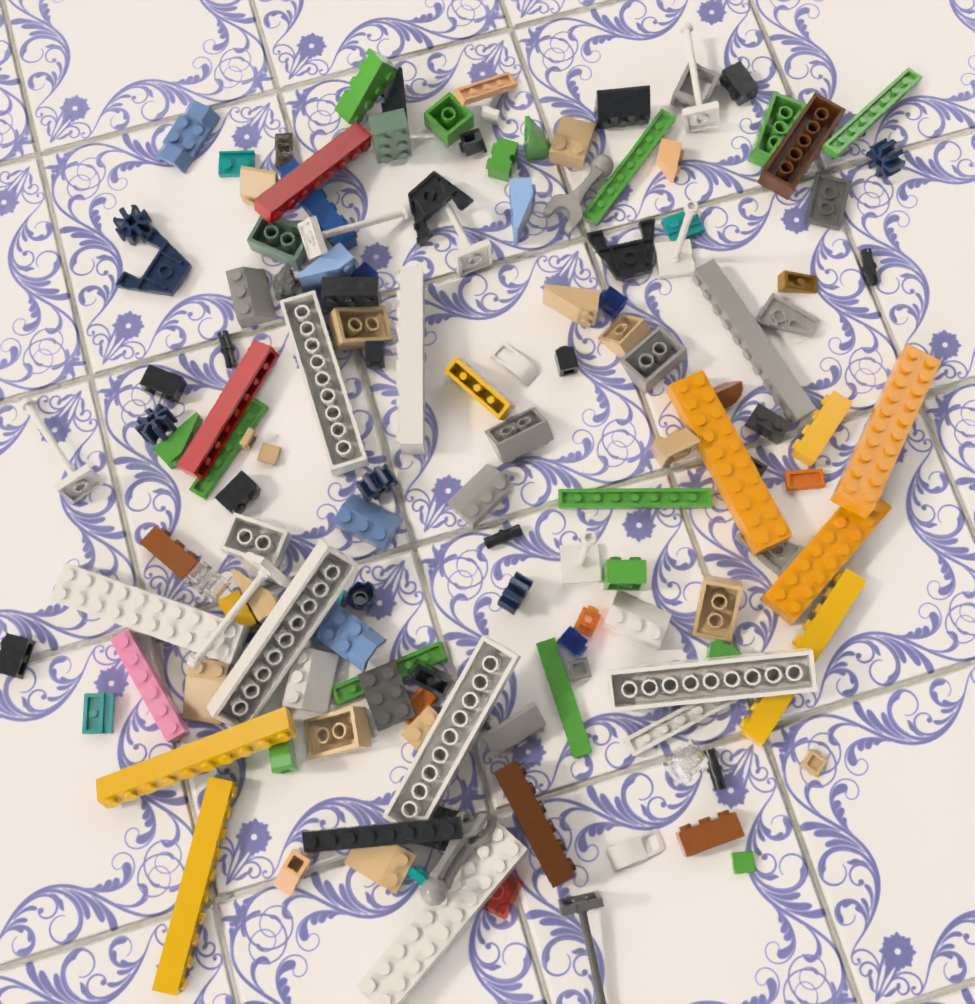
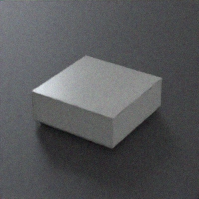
M587 657L567 662L572 682L592 677Z

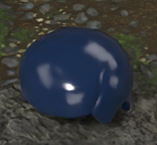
M357 581L346 593L347 603L358 611L372 607L376 600L375 587L369 581L366 583Z

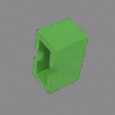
M498 137L496 144L493 143L491 148L492 157L491 159L488 158L486 163L488 177L509 182L512 172L511 166L515 163L519 142Z

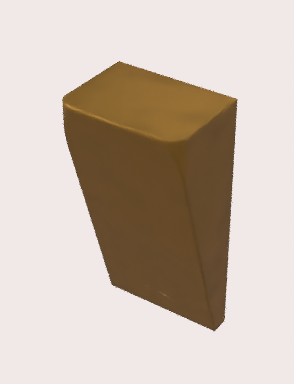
M784 270L777 277L778 292L817 293V276Z

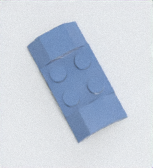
M196 100L190 102L184 113L179 115L162 141L163 145L154 159L156 161L162 159L174 165L185 174L220 121V116L205 104Z
M334 602L313 633L317 639L362 672H365L368 661L377 648L387 641L386 638L337 602Z

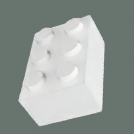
M234 512L219 549L225 554L245 560L243 557L247 552H251L265 557L279 570L292 535L287 530Z

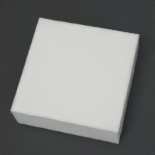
M483 105L481 120L498 126L500 110Z

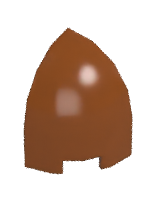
M731 381L713 388L724 409L732 406L741 397L743 391L742 381Z

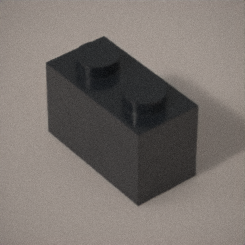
M741 61L722 70L720 84L728 91L731 100L735 101L737 106L756 97L759 86Z
M149 364L139 384L144 389V392L150 396L156 394L161 396L160 398L166 402L171 403V401L178 403L187 382L182 376Z
M758 403L745 426L773 443L778 444L792 422Z
M241 470L214 498L232 515L234 512L242 514L246 509V505L258 498L261 488Z
M6 633L0 642V674L23 680L36 641Z
M418 658L415 659L407 674L409 682L445 699L454 682L451 675Z

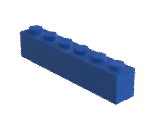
M296 158L277 169L280 179L300 165ZM322 188L320 190H313L305 200L299 201V204L309 217L316 215L321 232L347 225L345 217L343 215L339 216L336 212L338 210L332 201L329 203L326 199L327 195ZM355 230L326 238L332 247L340 242L348 251L358 245L356 240L358 236Z

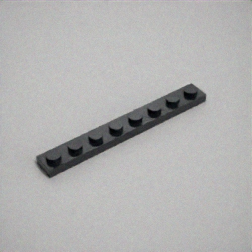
M461 816L302 832L304 853L463 838Z

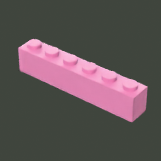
M126 629L111 638L110 641L165 740L168 743L174 744L191 732L136 634Z

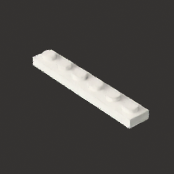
M738 699L687 704L623 740L632 757L735 703Z

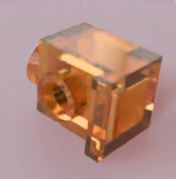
M590 605L587 608L583 606L573 630L591 638L601 617V614L598 613L599 610ZM590 616L592 622H586L585 617Z

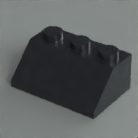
M400 67L394 80L389 82L384 93L381 95V98H384L385 101L381 103L382 113L404 108L408 122L403 69Z
M650 85L596 91L594 105L596 129L624 128L633 125L643 126L649 123L651 114Z
M322 277L321 297L323 306H380L379 278Z

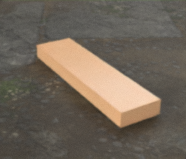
M509 72L456 88L453 91V95L462 106H466L517 88L518 83Z

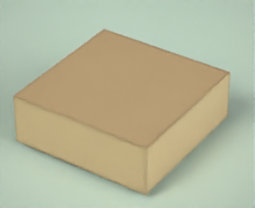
M248 428L239 443L248 452L258 438L255 430Z
M263 442L257 461L276 466L282 450L281 447Z
M810 749L799 766L815 778H818L828 760L813 749Z

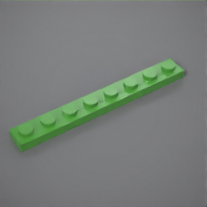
M908 67L825 142L822 150L837 159L921 81L923 76Z
M661 108L583 212L585 218L596 225L600 223L659 144L661 138L665 136L676 120L674 115Z
M712 488L558 489V509L712 508Z

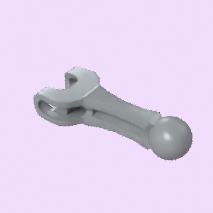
M599 154L594 157L591 162V171L584 181L569 194L554 195L545 206L542 215L550 218L555 213L564 214L568 222L563 231L570 235L582 219L583 211L580 203L584 196L599 181V178L607 177L612 173L614 168L612 158L606 154Z
M469 811L457 813L456 816H461L463 838L449 841L445 853L430 873V878L426 879L421 885L420 895L426 904L437 906L445 901L448 889H451L454 878L461 866L477 847L485 844L490 839L497 824L495 817L491 813H480L476 819H474ZM486 820H487V821H488V822H487V826H486V828L483 829V827H484V825H485V823H486Z

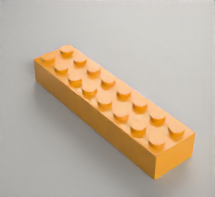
M880 497L875 509L866 519L839 506L786 570L762 595L760 600L789 625L794 623L892 509V506Z

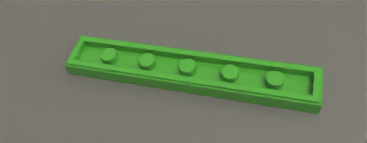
M253 398L203 481L196 479L189 488L191 492L207 500L242 449L239 443L247 429L255 430L268 411L269 407L266 404Z
M555 637L538 642L536 646L573 759L592 753L593 751Z
M438 641L400 657L395 661L400 675L404 679L407 677L416 658L434 666L448 660L441 641ZM358 676L332 687V693L337 706L365 695Z

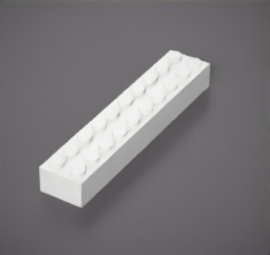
M400 266V273H397L398 360L396 362L398 378L396 379L398 389L396 405L398 413H400L396 414V424L400 432H396V443H398V449H401L402 455H425L423 266Z
M315 290L279 300L333 477L369 466Z
M319 540L207 705V709L213 718L233 727L258 716L359 567L358 563L325 541Z
M68 563L63 564L50 599L51 601L194 652L199 651L225 618ZM232 621L205 656L228 664H236L241 656L251 627Z
M482 635L385 810L383 818L389 822L432 819L522 655L488 635Z
M809 647L607 668L611 712L818 691L813 650Z
M497 820L496 828L490 839L485 844L477 847L461 866L454 878L451 889H448L445 901L437 906L425 904L355 986L372 1004H402L530 850Z

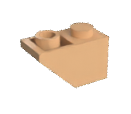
M661 138L656 164L668 181L673 183L675 176L679 177L681 169L678 161L683 159L684 150H681L682 142Z
M297 848L292 849L273 885L291 896L314 859Z

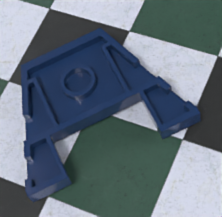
M153 227L145 238V242L159 249L158 253L141 278L124 271L116 282V286L121 289L173 297L192 266Z

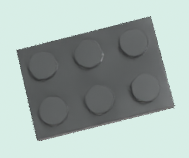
M816 172L804 223L839 231L842 226L851 180Z
M395 660L358 674L378 732L416 717Z

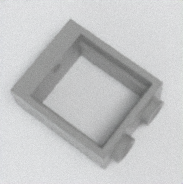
M689 62L672 94L670 105L680 109L696 106L695 97L681 91L687 76H691ZM696 63L699 79L711 84L703 100V104L710 102L721 74Z

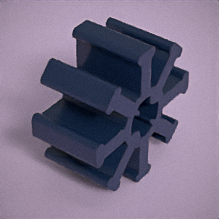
M887 138L870 146L871 150L866 152V157L873 160L867 165L869 169L876 166L875 176L878 178L884 176L883 178L887 179L901 171V167L905 165V160L898 157L904 154L903 149L894 150L897 143L894 139L887 141Z
M132 204L131 214L128 215L125 208L122 207L119 209V212L123 218L114 217L113 223L117 227L115 231L122 241L127 239L131 246H136V237L139 236L142 242L146 243L145 238L147 236L144 232H150L153 226L150 223L152 220L147 211L142 209V212H140L138 206Z
M157 404L154 411L149 407L145 410L148 416L138 417L136 420L139 425L135 427V430L147 443L150 442L152 445L157 444L159 437L163 442L166 441L169 437L165 433L175 432L177 429L174 423H177L178 419L167 406L164 407L162 404Z
M384 464L381 468L379 466L373 468L374 470L371 474L365 473L362 475L363 479L356 482L357 488L366 502H370L373 498L374 500L379 499L382 493H389L392 490L391 487L398 484L397 478L387 464Z
M516 571L510 579L508 586L503 590L497 605L514 615L529 593L528 591L534 581Z

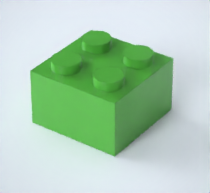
M451 92L447 93L423 113L425 126L447 147L460 138V134L466 133L474 127V114L465 106H462Z
M618 556L606 559L603 566V590H643L647 584L646 560H641V557H630L629 560H621V557Z

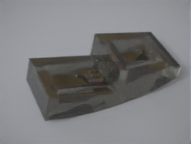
M276 133L274 145L276 151L275 167L279 169L294 159L293 133Z

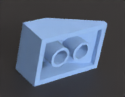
M531 177L509 179V202L514 245H518L532 212V204H535L536 185L532 184Z
M339 242L296 276L302 292L306 293L313 290H322V277H356L358 273L354 257Z

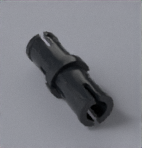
M867 248L860 251L863 263L862 271L865 272L867 285L871 286L872 283V286L879 284L876 272L877 264L874 262L872 249L868 248L867 252Z
M223 330V335L221 331L217 333L221 345L220 352L223 354L226 368L232 369L231 364H233L234 368L238 365L234 355L235 348L231 344L229 331Z
M517 524L505 530H498V533L483 538L487 550L497 545L507 544L508 541L522 536L523 532L520 525Z
M711 748L702 752L708 767L706 771L710 774L714 791L725 789L727 786L725 785L721 771L723 767L719 764L716 749Z

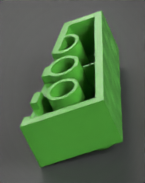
M370 48L366 51L368 55L366 60L361 61L358 66L360 70L357 76H352L350 80L351 87L349 90L344 91L334 109L351 125L355 122L360 124L363 121L365 114L373 108L374 102L384 93L386 86L394 80L399 70L384 55Z
M774 91L766 105L747 161L764 168L807 104Z

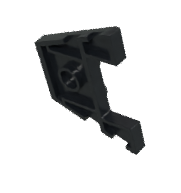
M435 171L430 173L408 193L410 209L415 222L413 224L414 230L417 232V243L422 246L433 237L426 221L451 199H453L460 211H463L474 201L473 198Z
M655 218L639 221L638 226L642 239L607 246L603 230L586 233L587 240L616 281L652 273Z

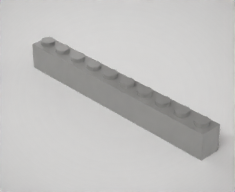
M712 259L695 268L692 276L694 284L700 287L703 297L712 305L713 312L717 316L719 315L724 328L731 333L734 343L742 349L744 358L750 361L755 374L759 375L763 380L765 389L771 392L776 405L782 408L784 417L794 425L812 415L816 407L717 262Z

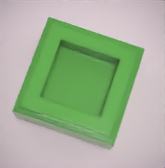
M753 851L731 852L734 874L755 872Z

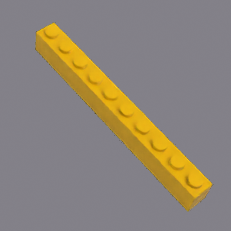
M848 568L835 574L832 579L834 584L832 587L828 586L822 594L824 597L823 601L815 605L812 610L814 615L811 619L808 618L802 625L803 632L801 635L797 634L791 643L794 645L792 649L811 648L813 650L814 663L867 582ZM795 694L760 697L759 701L756 699L750 706V710H752L748 717L744 716L741 720L739 733L756 745H763Z
M286 707L100 777L96 779L97 801L107 809L115 808L119 804L133 801L145 794L154 793L156 790L172 786L176 782L191 779L197 774L209 772L223 764H230L236 759L248 757L257 751L266 750L278 743L287 742L297 736L293 715Z
M209 776L153 983V991L177 996L182 991H185L188 978L186 975L194 961L192 952L199 942L200 934L197 933L199 925H202L205 919V912L203 910L205 904H208L211 891H209V887L216 877L217 870H214L216 861H219L221 858L222 849H220V845L227 835L228 829L225 826L227 819L230 820L233 807H231V804L238 793L237 782Z

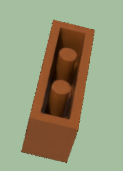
M154 526L139 543L187 583L201 568L202 565L198 562L200 558L192 551L188 554L184 550L186 546L178 539L174 542L170 538L172 534L164 527L160 530L157 526Z
M729 809L718 812V817L710 819L708 816L699 819V824L691 826L689 823L680 826V831L675 832L684 857L698 854L745 836L736 812H729Z

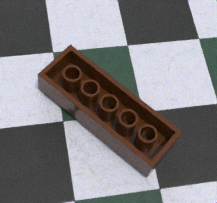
M815 92L761 172L757 183L789 200L822 150L823 144L827 142L841 121L846 109Z
M514 761L495 771L494 775L550 885L555 888L575 877L576 875L573 871L577 869L570 857L566 858L564 851L567 849L560 838L556 839L554 832L557 830L551 819L547 821L544 815L547 811L542 801L537 802L534 796L537 793L532 782L528 783L524 776L527 775L523 764H518L517 761Z

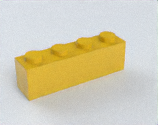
M455 357L444 370L448 376L499 420L505 421L516 406L462 359Z
M834 390L830 395L826 394L820 402L823 406L820 410L816 409L811 416V419H813L810 425L807 423L801 432L804 434L801 440L797 438L791 447L794 449L791 456L808 467L814 464L853 404L851 400Z

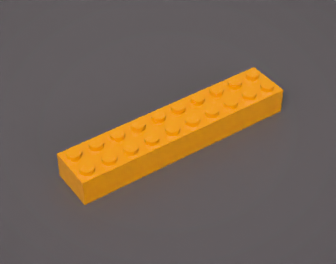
M909 344L904 347L895 361L830 501L864 519L875 509L942 362L941 360Z
M701 370L669 384L667 395L684 427L699 438L700 443L697 451L738 529L742 532L744 540L747 541L753 557L789 541L793 534L705 372Z

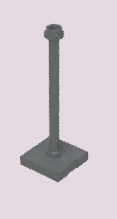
M598 891L558 899L562 916L574 913L579 914L598 1004H607L587 916L589 910L604 907L603 899Z

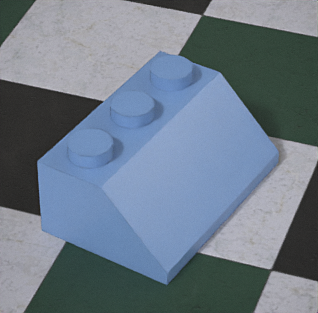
M352 494L341 505L333 520L335 528L386 553L404 519Z

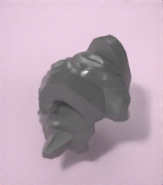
M289 263L282 267L274 277L273 288L275 290V298L278 301L299 295L295 294L299 288V285H297L299 282L295 279Z

